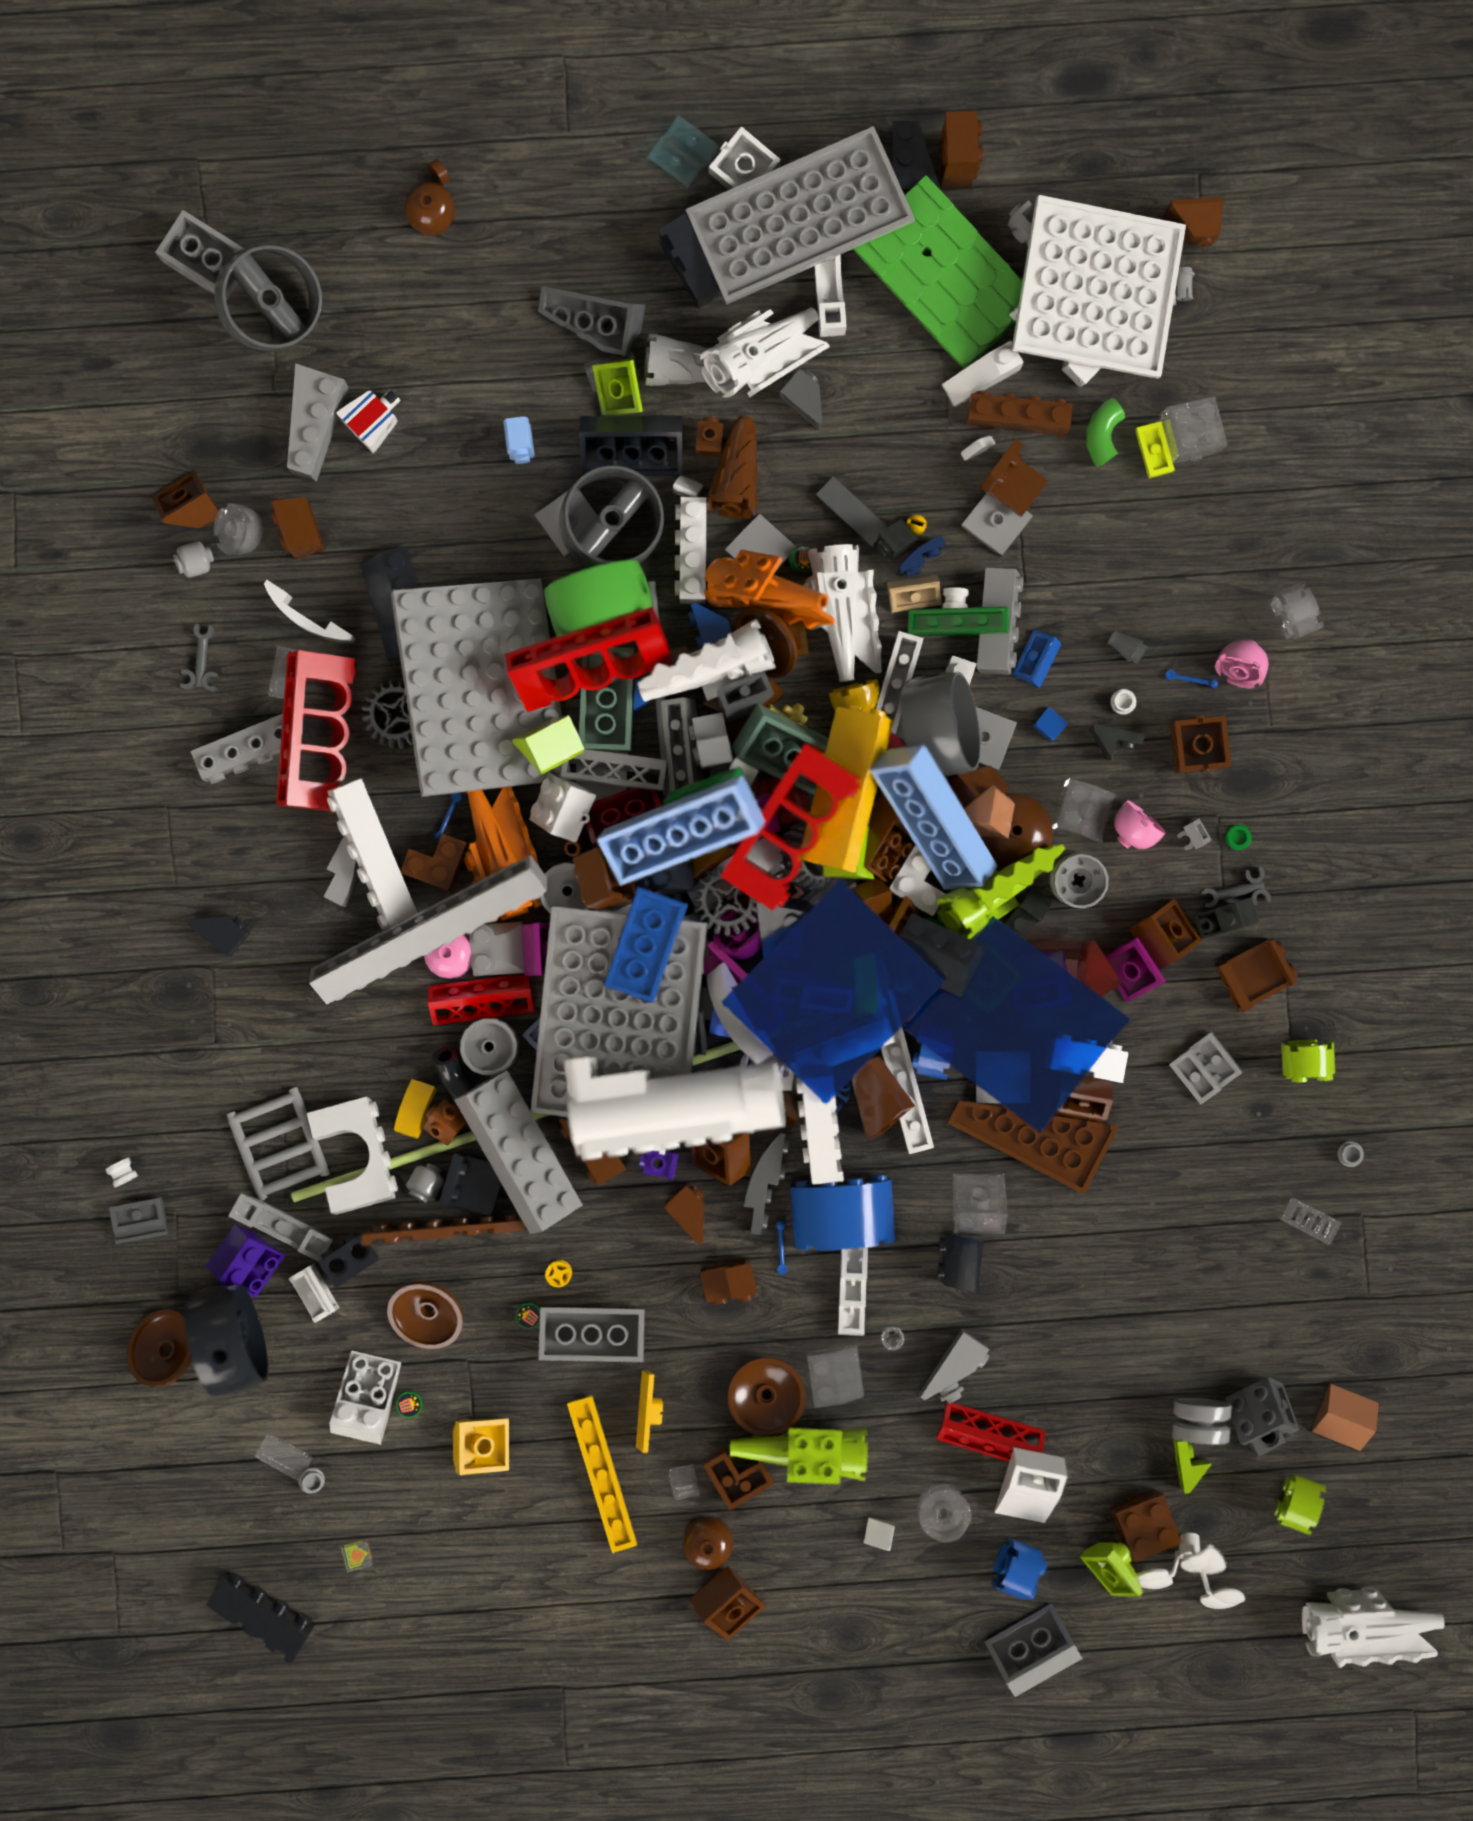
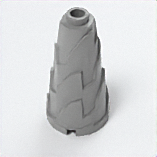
M648 334L647 341L650 342V347H646L644 378L646 380L644 385L661 386L666 384L706 382L701 368L704 366V359L700 361V356L709 348L674 340L666 336Z

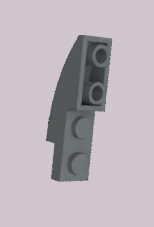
M779 1132L766 1147L750 1177L744 1201V1207L753 1208L750 1234L761 1235V1230L767 1229L769 1214H764L765 1203L770 1204L772 1189L767 1188L768 1184L778 1185L779 1179L784 1180L786 1165L781 1164L782 1155L788 1154L789 1139H785V1133Z

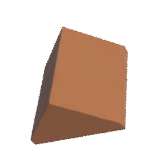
M993 785L963 810L979 836L1009 838L1015 803Z
M1329 1383L1311 1431L1360 1451L1376 1432L1379 1403Z

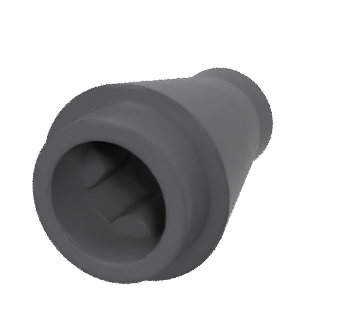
M1116 630L1108 641V644L1113 646L1128 662L1133 661L1136 664L1140 661L1148 647L1143 644L1144 641L1122 634Z

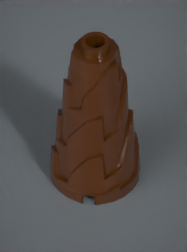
M739 416L738 419L733 421L730 435L722 451L706 500V508L714 514L716 508L721 509L720 516L748 519L751 517V514L755 516L757 512V424L753 422L751 417Z

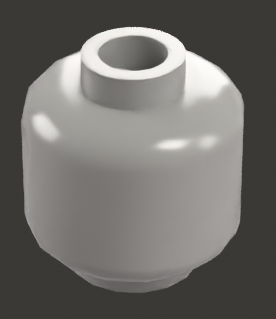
M199 541L179 546L176 551L177 554L173 555L179 574L183 573L188 578L207 573L210 570V562L214 561L210 548H204L203 544Z
M429 1163L426 1167L417 1166L406 1184L409 1190L408 1195L424 1204L427 1201H434L445 1183L444 1178L440 1175L441 1170Z

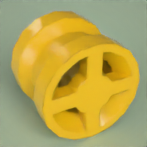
M564 1260L553 1261L546 1269V1280L553 1287L565 1286L572 1277L571 1266Z

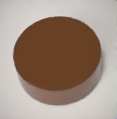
M435 159L428 164L433 178L439 185L443 186L450 181L447 170L439 160Z

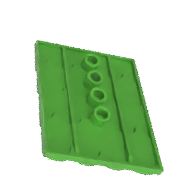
M925 175L905 195L915 222L854 248V251L964 370L976 362L1016 323L1009 314L1019 304L1023 281L982 238L971 223L954 207V204Z

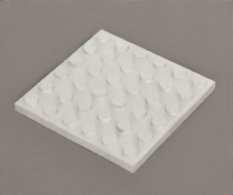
M1038 195L1035 202L1011 351L1156 379L1160 378L1186 225Z

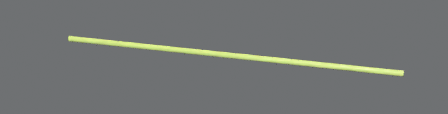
M820 1011L779 1025L768 1035V1038L770 1040L846 1013ZM732 1041L707 1050L706 1055L697 1053L693 1055L692 1066L741 1049ZM531 1112L535 1120L549 1115ZM472 1131L458 1135L449 1146L438 1142L391 1158V1166L388 1169L390 1170L477 1139ZM367 1167L292 1192V1199L294 1202L326 1192L325 1188L352 1181L358 1178Z

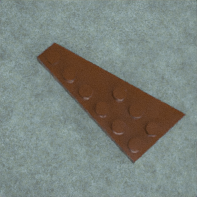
M519 1214L504 1215L505 1220H494V1216H481L479 1221L469 1222L468 1217L453 1218V1223H443V1219H431L424 1222V1225H417V1221H403L398 1226L393 1227L391 1222L376 1223V1225L372 1226V1229L362 1234V1245H372L371 1242L381 1238L384 1243H396L403 1241L406 1236H408V1241L451 1238L458 1235V1233L473 1236L483 1234L485 1231L495 1234L525 1231L527 1228L522 1219H520Z

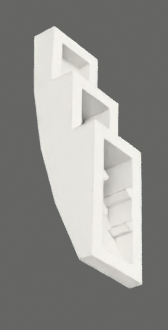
M868 1247L841 1249L838 1335L864 1336Z

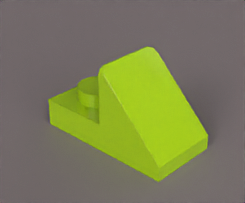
M1173 1438L1180 1489L1187 1494L1193 1490L1211 1466V1462L1207 1459L1190 1461V1459L1194 1458L1192 1444Z

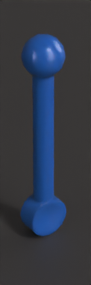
M1168 670L1165 674L1166 679L1170 681L1179 679L1208 685L1212 689L1218 686L1216 679L1205 680L1176 674L1173 670Z
M453 793L451 796V805L439 831L434 834V839L438 842L457 802L462 800L460 793Z
M779 1220L775 1224V1228L778 1230L779 1265L777 1271L780 1274H785L787 1272V1266L784 1263L783 1242L785 1223Z

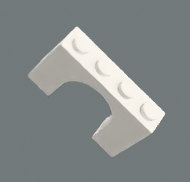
M368 1097L307 1113L313 1139L322 1140L343 1133H356L365 1140L369 1148V1163L365 1171L358 1178L325 1188L330 1211L335 1215L396 1198L394 1192L398 1191L395 1177H390L388 1169L391 1166L390 1155L388 1151L384 1152L382 1142L385 1141L384 1131L381 1126L378 1127L376 1117L379 1116L376 1102H372Z

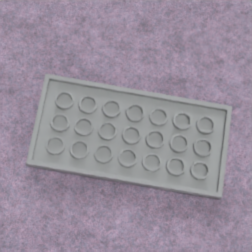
M874 126L685 209L726 305L915 222L913 213Z

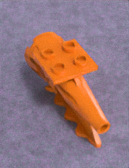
M740 550L735 559L729 557L715 559L706 571L704 581H708V590L704 589V593L709 604L714 607H759L776 614L778 617H784L787 625H792L799 620L803 621L807 629H812L819 624L834 625L836 621L834 617L822 610L828 605V596L826 594L773 575L782 561L780 556Z
M512 787L502 788L492 808L483 790L467 792L476 841L469 844L464 862L467 871L473 872L474 881H472V885L529 855L532 856L539 866L535 849L531 844L528 829L523 821L519 803ZM539 898L531 899L523 903L518 909L500 915L501 920L529 912L528 907L533 904L535 909L540 907L541 902Z

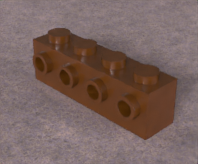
M976 391L975 394L971 393L968 400L966 426L1066 436L1070 430L1073 404L1066 403L1064 399L1055 398L1051 399V401H1042L1037 396H1027L1026 399L1016 398V395L1010 393L992 396L987 391Z

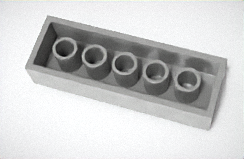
M508 1071L492 1076L454 1099L530 1234L543 1232L582 1206L580 1199Z

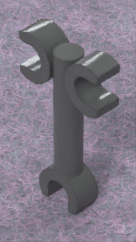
M195 624L193 631L196 637H198L195 674L190 670H182L181 674L189 675L191 680L188 684H180V687L185 690H190L194 687L205 688L210 692H216L218 688L209 686L208 681L210 678H219V675L215 672H207L205 674L208 640L214 636L215 630L212 625H208V632L202 635L200 633L201 626Z
M1262 867L1257 868L1258 876L1255 879L1251 877L1249 870L1244 871V879L1249 882L1247 884L1218 891L1210 888L1200 891L1201 895L1208 893L1212 897L1210 903L1203 904L1204 908L1213 907L1220 900L1251 893L1250 898H1252L1254 905H1258L1256 900L1258 894L1264 896L1265 902H1270V893L1265 890L1263 882L1264 869Z

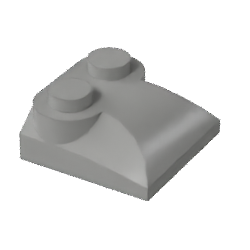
M523 922L483 924L469 934L470 960L474 976L524 973Z

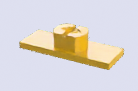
M642 1370L636 1437V1448L643 1453H648L650 1425H660L662 1423L660 1412H663L662 1399L652 1398L654 1374L648 1370Z

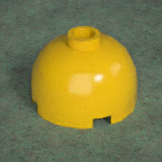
M873 679L867 680L866 685L854 683L835 689L828 694L835 712L837 707L847 709L849 704L863 708L862 712L870 713V709L876 710L881 691L878 680Z

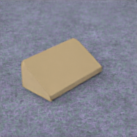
M937 575L887 583L892 613L942 605L940 581Z

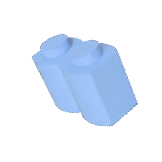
M524 416L505 419L503 424L509 458L517 464L530 462V459L535 455L529 419Z

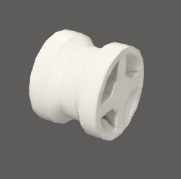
M944 588L945 602L942 604V609L968 608L965 601L969 590L964 588Z
M129 1158L121 1160L105 1169L107 1174L113 1178L112 1184L114 1188L138 1176L137 1172L131 1169Z

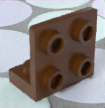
M1015 439L980 488L1022 517L1048 480L1020 460L1022 455L1019 454V451L1024 444Z

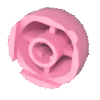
M1238 640L1231 642L1222 649L1216 661L1215 669L1219 676L1223 673L1229 677L1226 680L1228 683L1250 689L1254 688L1255 684L1259 683V686L1263 684L1269 662L1267 654L1256 642L1252 640Z
M1129 800L1120 807L1115 816V830L1120 835L1117 840L1128 849L1130 846L1137 849L1150 848L1161 840L1165 830L1151 816L1148 817L1142 812L1144 810Z
M463 934L455 938L452 943L442 945L434 949L429 955L424 956L425 963L430 971L439 977L448 979L461 977L471 968L469 936Z

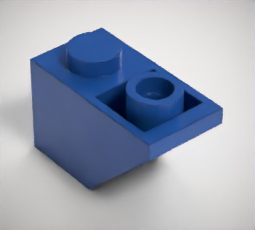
M697 603L691 604L692 611L688 612L691 626H697L700 635L695 637L699 650L705 644L712 645L723 638H727L729 634L733 636L728 619Z

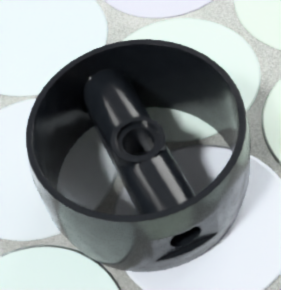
M241 1284L223 1286L188 1299L184 1306V1325L187 1343L195 1370L207 1393L212 1397L230 1395L253 1388L267 1381L269 1361L265 1337L254 1303L244 1286Z

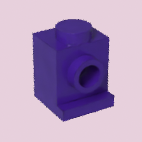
M654 1150L647 1151V1153L642 1152L639 1167L644 1168L643 1174L673 1180L679 1153L667 1150L665 1154H660V1151ZM659 1158L663 1161L661 1168H656L653 1165L655 1159Z

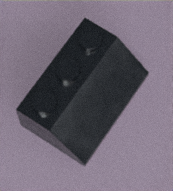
M912 913L900 934L893 967L962 998L985 952L980 943Z

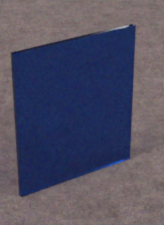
M839 880L721 1003L778 1057L822 1103L827 1105L945 981L875 914L844 881Z
M993 916L974 939L975 942L981 944L985 954L962 998L936 987L912 1019L905 1025L904 1030L1041 1134L1116 1036L1129 1023L1130 1018Z

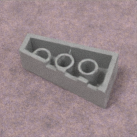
M296 363L287 468L293 475L317 482L338 420L336 413L342 408L348 385L344 379Z

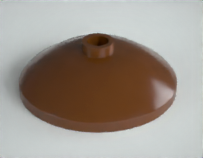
M750 607L743 610L736 616L733 622L732 635L734 631L756 619L761 626L758 629L759 633L765 635L774 658L773 663L776 665V668L765 671L766 676L780 678L788 674L794 668L797 661V646L789 627L780 617L766 609Z
M1006 795L1015 803L1008 839L980 836L1000 868L1004 869L1008 865L1033 854V851L1037 848L1044 849L1051 845L1053 827L1050 816L1039 802L1026 795ZM1014 826L1020 827V835L1013 834L1012 829Z
M411 1282L405 1284L394 1292L388 1304L387 1313L392 1328L403 1340L416 1347L439 1349L448 1346L458 1338L463 1328L464 1315L459 1302L446 1289L433 1283Z
M163 1309L149 1314L136 1326L130 1337L127 1349L128 1366L133 1377L145 1386L161 1388L174 1383L185 1373L192 1361L186 1338L184 1315L179 1312Z
M763 1357L747 1362L735 1373L729 1385L728 1403L734 1419L742 1428L756 1435L774 1436L787 1431L798 1421L805 1406L806 1395L801 1377L792 1366L780 1359ZM763 1390H770L771 1396L764 1398L761 1395Z

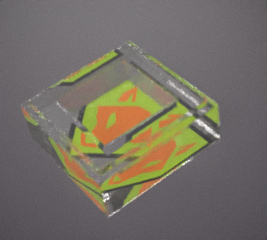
M367 1539L341 1546L347 1573L373 1566Z

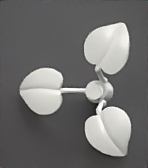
M1195 1533L1179 1535L1182 1544H1179V1551H1175V1559L1169 1572L1164 1569H1152L1136 1573L1142 1588H1165L1173 1583L1171 1577L1175 1576L1179 1560L1182 1559L1181 1567L1184 1570L1201 1573L1207 1593L1200 1597L1203 1605L1213 1609H1226L1245 1601L1244 1594L1238 1590L1225 1588L1213 1591L1210 1588L1206 1573L1213 1574L1223 1571L1225 1569V1561L1212 1545L1207 1546L1200 1552L1199 1535Z

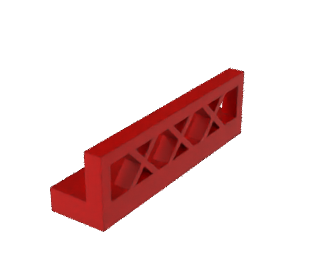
M522 973L428 986V1006L433 1026L534 1012L530 976H525ZM519 998L527 999V1004L516 1005L512 1002ZM490 1002L502 1004L499 1008L494 1009L487 1006ZM466 1005L476 1007L472 1012L462 1010ZM444 1008L451 1011L448 1015L437 1016L436 1013L437 1009Z
M947 1402L936 1440L1010 1462L1014 1448L1043 1453L1046 1431L956 1403L948 1404ZM951 1411L959 1413L964 1421L959 1423L949 1420ZM978 1419L985 1421L989 1428L986 1430L978 1429L974 1421ZM1002 1427L1009 1428L1014 1436L1010 1438L1005 1437L998 1429ZM1028 1434L1038 1437L1037 1446L1028 1444L1023 1436Z

